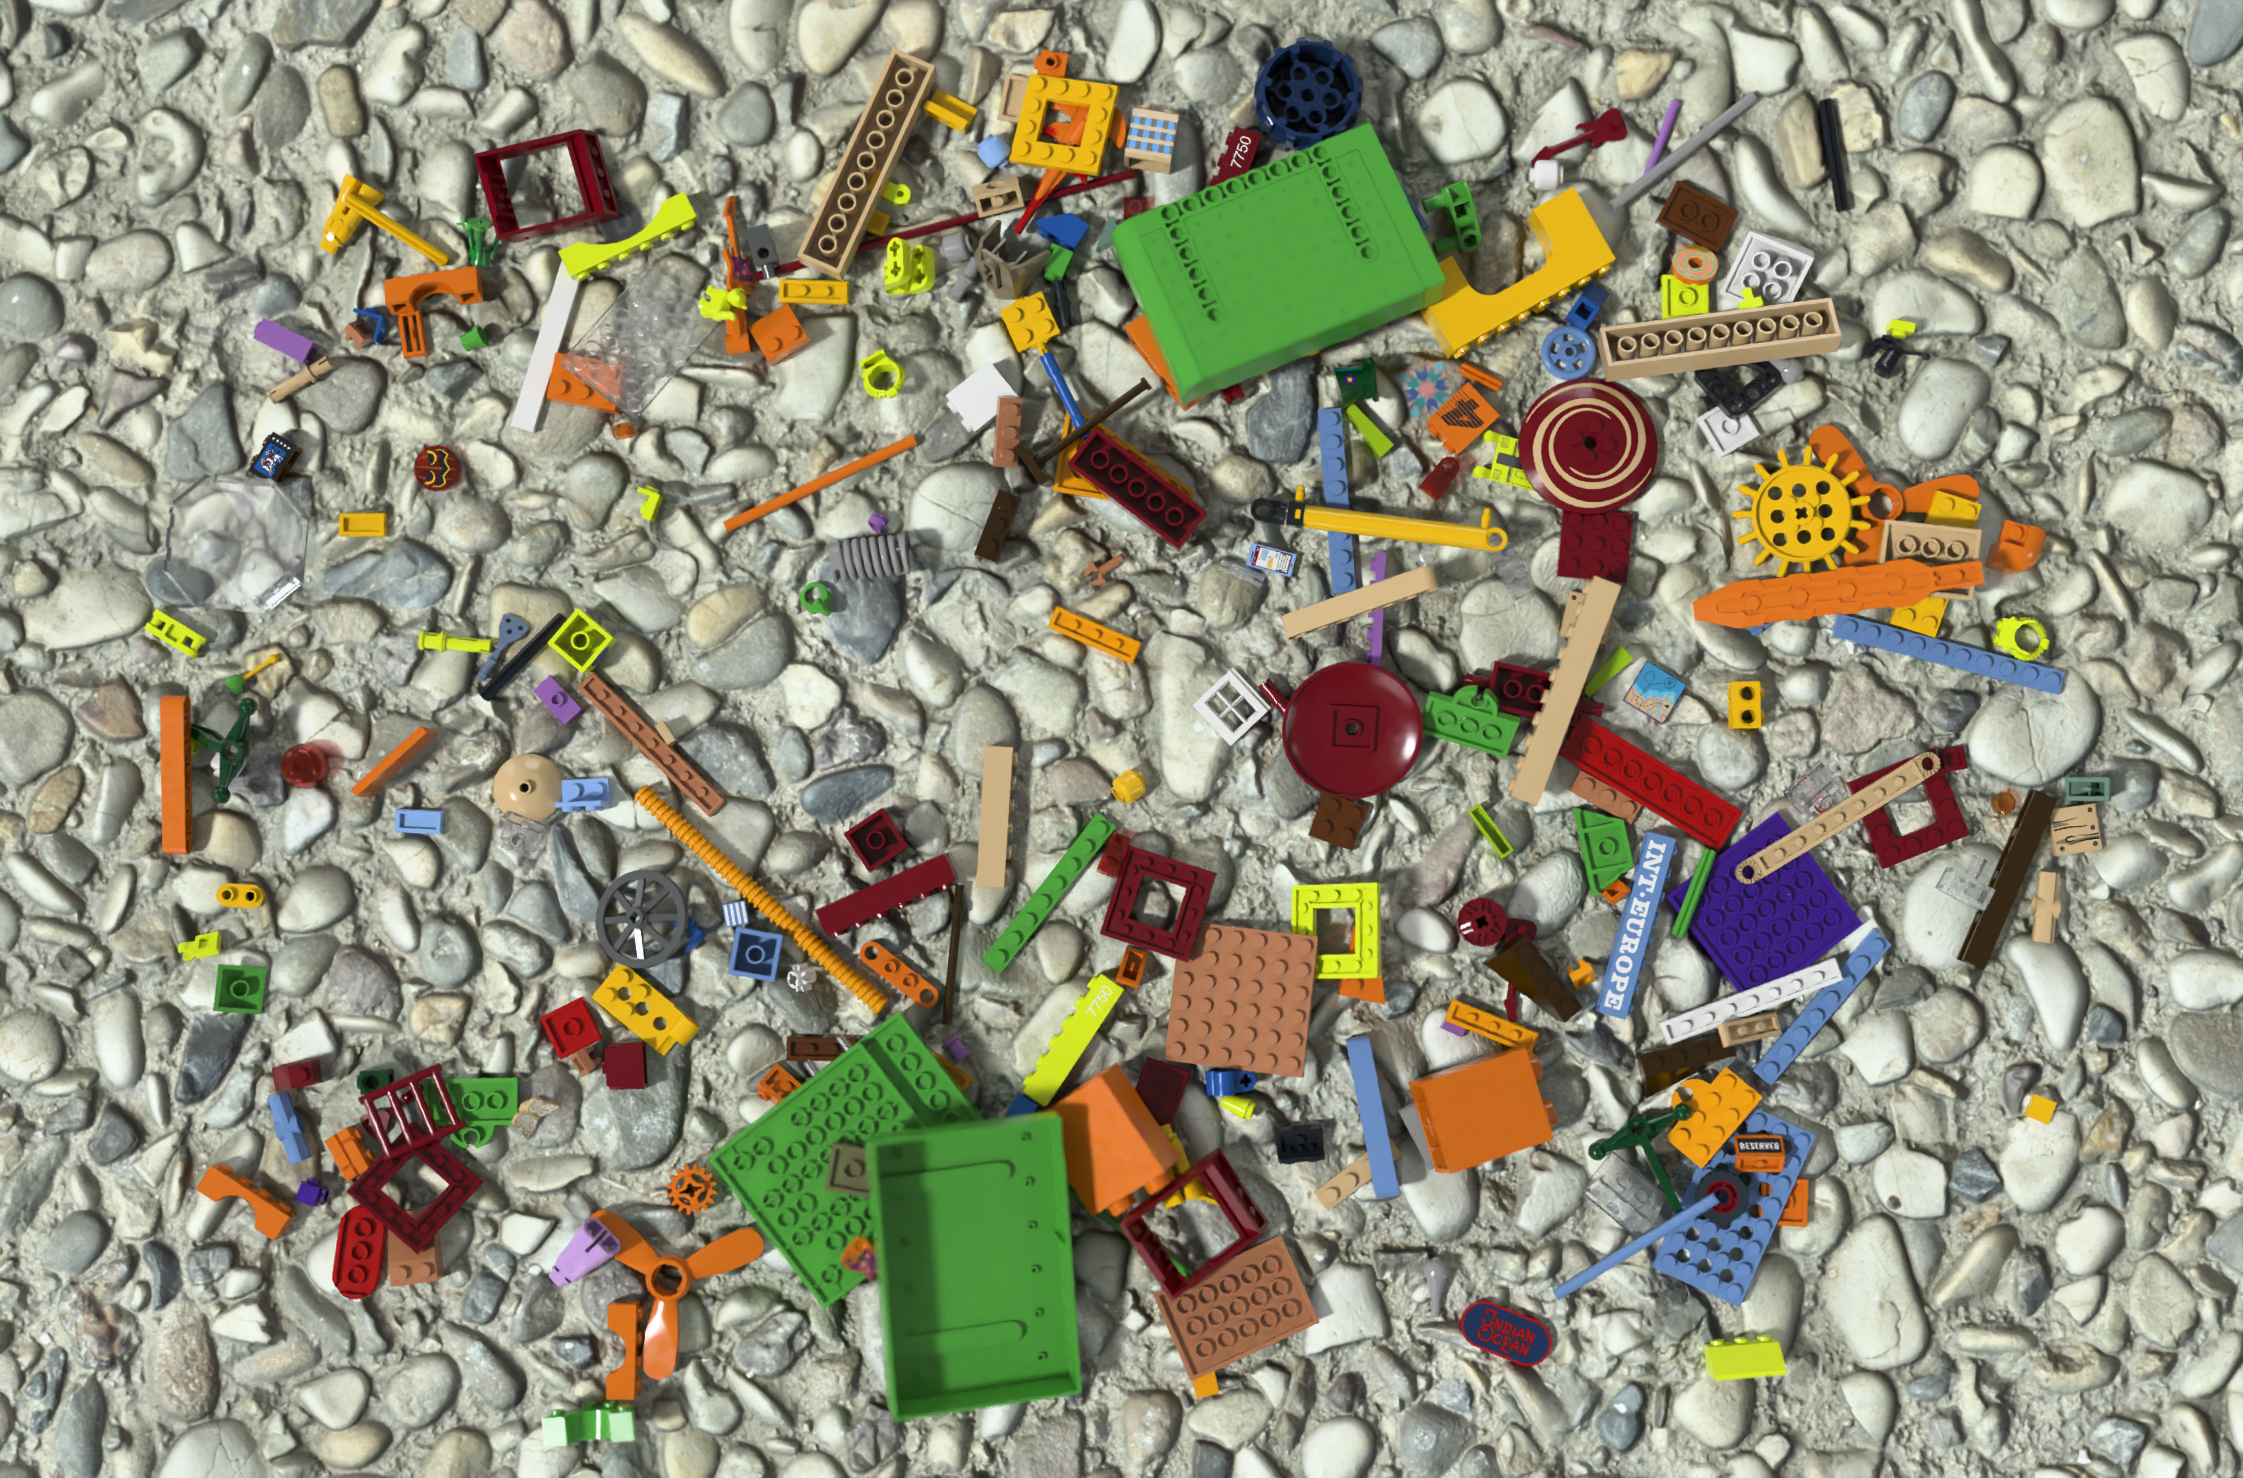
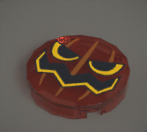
M440 445L429 446L422 450L414 463V474L419 484L435 492L450 489V487L458 482L462 471L461 462L456 454L449 448Z

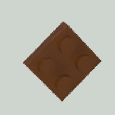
M1324 792L1308 836L1353 851L1368 807Z

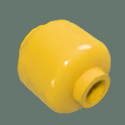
M1128 769L1113 780L1111 790L1120 803L1131 804L1145 794L1147 780L1141 772L1138 771L1136 773L1132 769Z

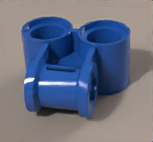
M1237 1069L1205 1071L1207 1095H1235L1237 1092L1252 1090L1256 1084V1077L1251 1071ZM1245 1077V1081L1240 1083V1079Z

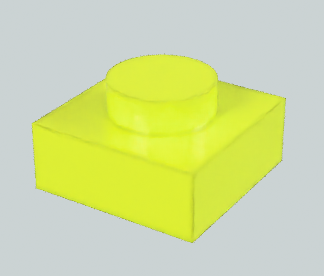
M1892 319L1886 324L1885 332L1892 333L1894 338L1904 339L1914 333L1916 323Z

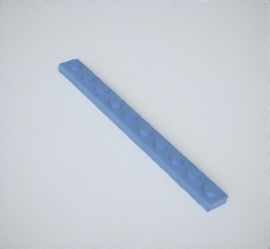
M1837 614L1831 636L2054 695H2060L2065 672L1843 614Z

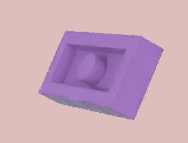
M551 675L533 691L564 725L571 722L583 710Z

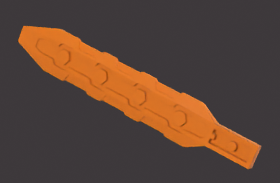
M1908 558L1886 561L1884 564L1857 568L1849 566L1820 573L1806 574L1805 572L1790 574L1788 577L1732 582L1694 601L1693 609L1695 620L1739 629L1762 626L1765 623L1777 621L1808 620L1815 616L1838 613L1846 615L1860 613L1861 610L1915 606L1934 591L1984 585L1981 561L1930 567Z

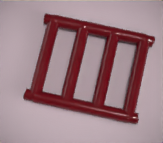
M440 1063L358 1097L361 1105H365L384 1150L382 1155L385 1162L455 1133L467 1126L463 1119L460 1120L440 1073L442 1071ZM432 1076L451 1121V1124L440 1129L437 1128L418 1083ZM407 1086L412 1091L429 1134L417 1139L396 1091ZM386 1095L407 1142L394 1149L374 1104V1100Z

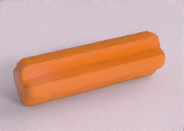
M1463 362L1459 369V374L1495 392H1498L1503 384L1501 379L1467 362Z

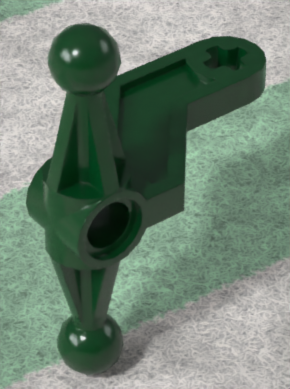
M245 697L239 702L241 715L226 738L215 730L191 722V737L195 738L206 749L218 752L220 755L219 786L215 787L211 793L213 801L218 804H224L230 799L231 793L228 787L250 753V715H253L258 709L256 700L251 697ZM232 745L238 749L237 756H234L231 752Z
M1682 1102L1678 1103L1672 1112L1633 1117L1628 1121L1627 1125H1624L1623 1128L1603 1144L1599 1142L1592 1143L1588 1148V1155L1593 1160L1598 1161L1602 1160L1608 1151L1641 1146L1674 1214L1683 1211V1208L1651 1142L1676 1120L1687 1121L1690 1119L1692 1108L1687 1103ZM1638 1129H1645L1641 1135H1635Z

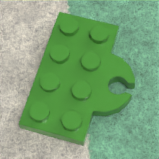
M1478 685L1463 687L1453 697L1430 691L1421 714L1424 734L1503 758L1506 757L1519 726L1520 717L1498 711L1499 703L1497 697L1489 689L1486 688L1484 691V700L1476 701L1472 698L1477 694Z
M519 1077L443 1078L460 1120L463 1119L467 1125L465 1128L450 1134L454 1143L462 1148H469L466 1134L472 1130L478 1135L475 1148H479L491 1140L495 1134L496 1125H513L512 1119L519 1113L518 1109L520 1106ZM424 1079V1097L436 1125L447 1126L451 1124L433 1079Z

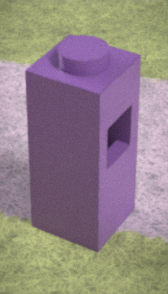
M263 318L254 329L255 335L253 338L308 366L311 365L320 347L315 342L266 318Z

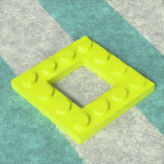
M1381 883L1292 886V934L1317 936V909L1355 908V954L1317 955L1315 979L1381 978Z

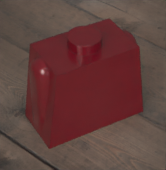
M645 1041L608 1044L605 1049V1060H602V1073L606 1074V1087H609L611 1090L648 1088Z

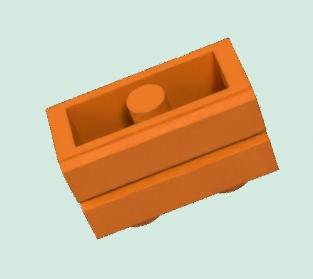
M354 1125L324 1140L346 1182L363 1174L376 1160L374 1152L370 1148L367 1149L363 1143L365 1137L359 1128H355Z

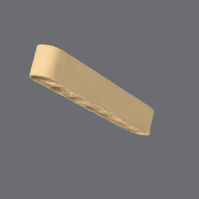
M1427 565L1281 616L1287 638L1289 640L1435 591L1439 589V584L1433 566Z

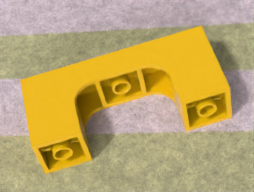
M1574 186L1533 209L1527 218V222L1544 249L1546 262L1544 268L1498 294L1483 295L1471 288L1453 256L1438 263L1446 278L1442 300L1422 308L1420 311L1448 359L1453 356L1455 359L1462 357L1468 353L1467 350L1471 346L1475 345L1477 348L1483 345L1492 334L1498 336L1504 333L1511 326V323L1515 322L1516 325L1528 319L1527 316L1531 312L1535 311L1537 314L1543 311L1552 300L1558 302L1564 299L1572 291L1571 289L1580 290L1588 285L1592 277H1595L1597 280L1606 275L1608 270L1612 268L1611 264L1616 258Z

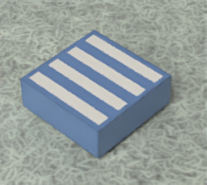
M746 900L722 904L726 927L750 923Z

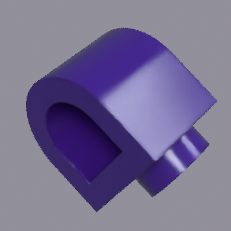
M307 1178L306 1181H301L295 1200L314 1207L319 1206L327 1200L329 1189H327V1186L320 1185V1180Z

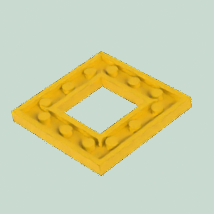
M1030 74L1009 161L1013 164L1099 176L1120 91L1119 87L1116 85ZM1049 102L1090 108L1080 148L1039 142Z

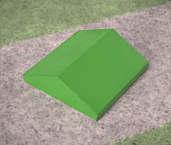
M218 964L213 1011L261 1014L267 968Z

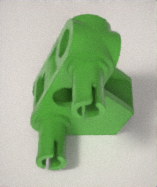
M1466 180L1437 189V195L1422 199V205L1426 214L1441 208L1451 226L1452 232L1450 236L1432 241L1436 255L1452 249L1459 250L1460 252H1470L1476 250L1482 244V236L1472 194Z

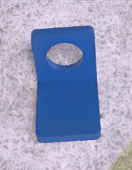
M354 308L353 312L357 315L378 321L373 342L382 345L389 320L379 315L380 312L375 309L366 308L363 311Z

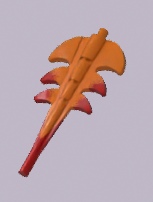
M1052 102L1049 107L1050 110L1064 113L1071 121L1070 123H1051L1042 128L1041 135L1053 137L1059 142V145L1080 148L1090 108ZM1115 107L1108 139L1113 141L1118 149H1121L1126 139V123L1121 111ZM1103 157V161H1102L1101 168H1103V165H1104V157ZM1046 169L1025 212L1013 231L1021 235L1033 215L1067 174L1077 177L1083 184L1088 183L1087 174Z

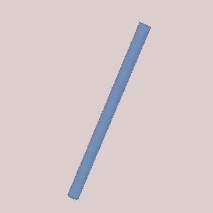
M1712 1193L1556 1287L1553 1289L1554 1295L1560 1300L1719 1204L1717 1197Z

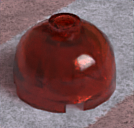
M300 743L290 747L284 753L280 763L283 778L288 784L298 789H311L320 786L326 780L330 767L328 766L327 754L320 747L308 743Z

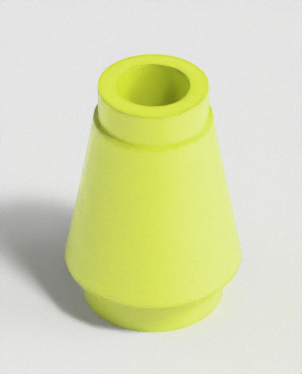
M1230 1095L1223 1096L1220 1106L1242 1120H1250L1257 1103L1253 1102L1252 1098Z

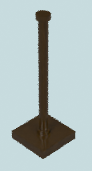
M1145 377L1140 379V383L1040 456L1038 454L1035 455L1029 445L1021 442L1014 447L1040 486L1048 488L1054 484L1053 479L1044 468L1047 461L1143 391L1152 389Z

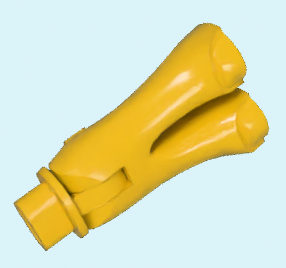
M345 173L334 209L325 222L324 230L321 234L323 239L319 244L320 248L333 255L336 254L339 247H344L343 245L350 239L364 218L351 208L349 210V207L344 204L347 196L353 194L372 207L382 202L385 195Z
M1169 1123L1160 1126V1128L1180 1156L1168 1169L1172 1178L1175 1179L1174 1167H1176L1180 1175L1191 1166L1176 1133L1172 1132ZM1197 1177L1183 1186L1187 1201L1208 1194ZM1180 1189L1163 1200L1165 1209L1185 1202Z

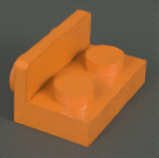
M776 1063L758 1083L756 1089L761 1099L766 1102L770 1100L776 1105L802 1084Z

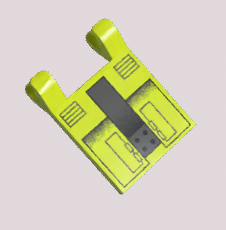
M1490 430L1483 432L1482 441L1497 444L1491 470L1477 466L1473 469L1472 475L1477 478L1488 479L1533 491L1534 489L1525 477L1520 464L1518 439Z

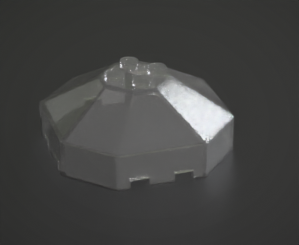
M205 473L169 503L168 513L170 514L169 527H166L165 547H167L166 561L163 560L162 570L192 606L202 609L268 614L303 585L310 518L281 483L273 479H256L230 475L221 476Z

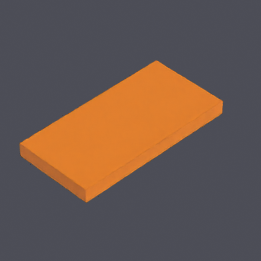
M419 727L352 787L351 791L359 797H370L438 734L432 728Z

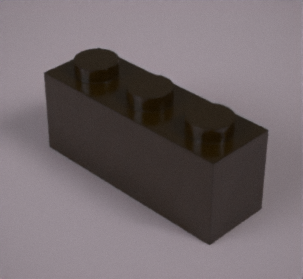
M1000 489L998 490L974 553L976 558L994 565L998 564L1022 502L1021 497Z

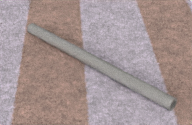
M1749 92L1613 198L1608 203L1610 208L1616 212L1757 101L1756 95L1753 92Z

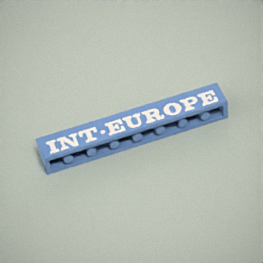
M1649 831L1644 833L1629 886L1631 892L1626 897L1595 1011L1624 1020H1626L1627 1015L1630 1016L1634 1003L1631 1002L1633 993H1637L1640 985V980L1637 979L1638 974L1645 967L1646 957L1643 956L1645 949L1649 948L1652 942L1650 931L1652 925L1655 926L1659 916V913L1656 912L1658 903H1662L1665 895V890L1662 888L1664 881H1668L1670 877L1671 867H1669L1671 858L1674 859L1678 845H1675L1676 839Z

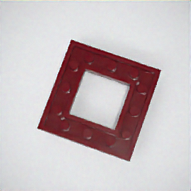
M1935 748L1924 751L1932 752L1937 755ZM1919 754L1846 782L1850 794H1855ZM1925 757L1922 760L1923 768L1927 771L1931 770L1933 767L1932 759ZM1941 763L1939 770L1935 774L1921 782L1937 822L1896 838L1883 805L1861 818L1881 869L1888 868L1970 835Z
M1128 845L1100 934L1189 963L1217 873ZM1144 875L1186 888L1173 932L1131 919Z
M415 1121L410 1123L416 1139L428 1134ZM401 1132L391 1143L393 1149L407 1143L403 1133ZM434 1141L386 1162L381 1154L346 1192L418 1255L483 1184V1181L439 1142ZM414 1154L449 1184L417 1220L382 1191L383 1187Z

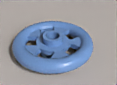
M1570 325L1561 326L1551 331L1544 339L1541 357L1545 368L1553 376L1562 380H1574L1585 376L1592 369L1596 360V346L1592 337L1585 330L1581 331L1577 327ZM1563 335H1573V342H1564ZM1584 342L1587 352L1581 353L1578 344ZM1553 343L1559 345L1557 354L1550 352ZM1571 349L1573 351V355H1566L1565 350ZM1558 359L1566 364L1564 370L1559 369L1555 365ZM1580 359L1583 365L1576 370L1572 364Z

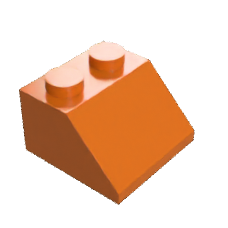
M788 303L748 326L771 366L811 344Z

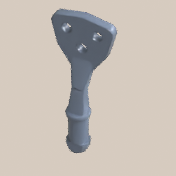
M510 614L503 615L499 625V643L496 650L487 658V662L481 671L478 672L477 677L480 681H485L489 678V674L495 665L498 664V660L508 644L520 640L529 631L528 625L520 618Z

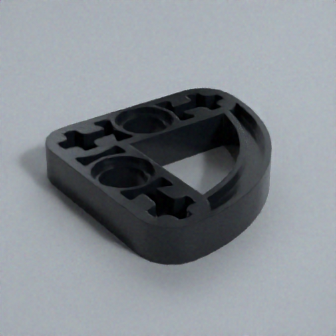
M1767 361L1737 365L1748 367L1761 373L1738 392L1716 368L1695 370L1693 378L1727 417L1736 420L1747 414L1777 390L1781 384L1782 376L1780 372ZM1701 371H1708V378L1706 376L1701 377ZM1767 377L1775 378L1774 382H1769L1765 386V388H1763L1762 385L1765 383ZM1714 379H1716V381H1714L1709 387L1708 385L1710 381L1712 382ZM1723 386L1726 389V394L1724 396L1716 395L1714 387ZM1756 389L1759 392V398H1749L1747 390ZM1741 400L1744 401L1739 411L1731 410L1732 404L1736 406L1741 402Z

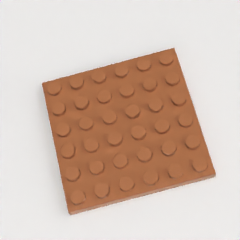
M1201 923L1189 963L1178 959L1175 961L1164 1060L1304 1078L1319 937Z

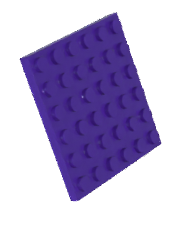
M1774 812L1715 857L1688 927L1738 993L1806 968L1863 924L1808 851L1755 883L1744 884L1736 878L1735 870L1740 862L1792 832L1778 812ZM1749 865L1745 866L1742 870V875L1745 879H1750L1754 875V870ZM1693 875L1665 895V898L1678 914Z

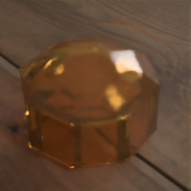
M630 422L619 423L612 428L613 436L616 440L631 438L636 434L635 426Z
M1999 792L1992 796L1990 806L1995 813L2007 815L2014 810L2016 801L2012 794Z

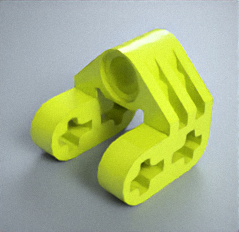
M897 237L891 239L887 246V262H884L885 293L919 294L930 290L935 283L934 252L932 248L917 245L911 253L908 241Z

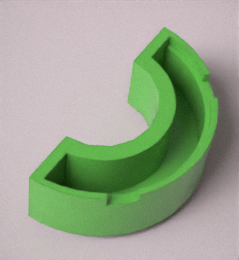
M616 1400L604 1402V1405L596 1406V1402H588L582 1404V1408L567 1411L565 1409H555L550 1411L551 1415L542 1418L545 1447L565 1446L579 1441L598 1438L612 1439V1442L635 1441L638 1437L635 1408L631 1404L618 1405Z

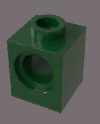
M394 1068L360 1071V1075L357 1076V1088L360 1089V1095H365L394 1082ZM373 1075L379 1079V1086L377 1088L373 1087L370 1082Z

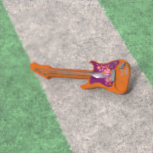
M729 196L726 199L723 217H726L731 253L728 247L723 249V256L728 267L726 287L728 291L742 288L746 296L755 293L757 287L749 267L750 257L746 256L744 259L741 257L735 216H737L736 198Z
M857 1236L845 1249L841 1256V1263L847 1269L865 1274L866 1278L873 1282L872 1275L876 1273L875 1251L866 1238Z

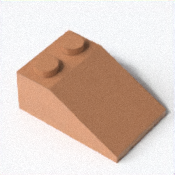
M427 1208L407 1210L406 1212L417 1220ZM388 1229V1268L391 1287L438 1281L445 1277L439 1232L417 1255Z

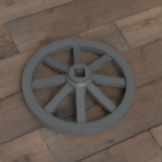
M636 870L620 876L606 889L597 908L596 930L601 946L613 960L627 967L645 969L662 964L676 953L685 938L689 920L687 902L678 885L661 873L649 870ZM646 879L655 880L665 886L643 906ZM638 880L635 905L633 907L620 890L625 885ZM671 893L676 903L677 913L652 914L650 911ZM614 897L626 910V916L607 917ZM677 921L676 930L670 942L651 926L652 922ZM627 923L626 928L613 945L608 934L607 925ZM633 931L638 960L628 958L619 952ZM643 931H646L664 948L660 953L646 959Z

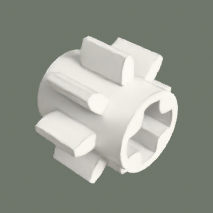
M807 962L792 965L793 971H790L787 975L789 985L792 988H796V992L813 989L811 984L817 978L814 968L808 966Z

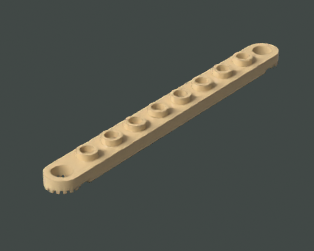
M1932 752L1919 754L1740 862L1735 870L1736 878L1744 884L1755 883L1935 774L1940 768V759ZM1925 757H1929L1933 761V767L1929 771L1925 770L1921 763ZM1747 865L1751 866L1754 870V875L1750 879H1745L1742 875V870Z

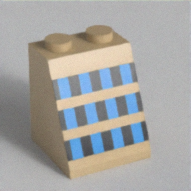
M1148 106L1133 107L1124 154V167L1170 175L1179 115L1167 109L1159 112L1152 111V108Z

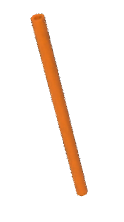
M912 434L734 516L723 523L727 531L730 532L916 446L915 438Z

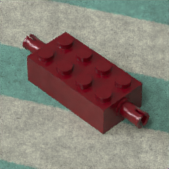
M1494 661L1491 663L1487 677L1467 672L1465 675L1467 680L1464 681L1463 687L1478 685L1477 690H1482L1483 693L1487 688L1497 697L1499 703L1498 711L1533 719L1536 711H1541L1543 703L1540 702L1545 689L1549 690L1552 681L1548 680L1550 673ZM1587 681L1584 683L1568 728L1577 727L1580 713L1598 717L1602 715L1603 711L1593 708L1603 709L1604 703L1586 700L1583 697Z

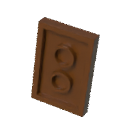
M1677 180L1655 223L1717 254L1739 211Z

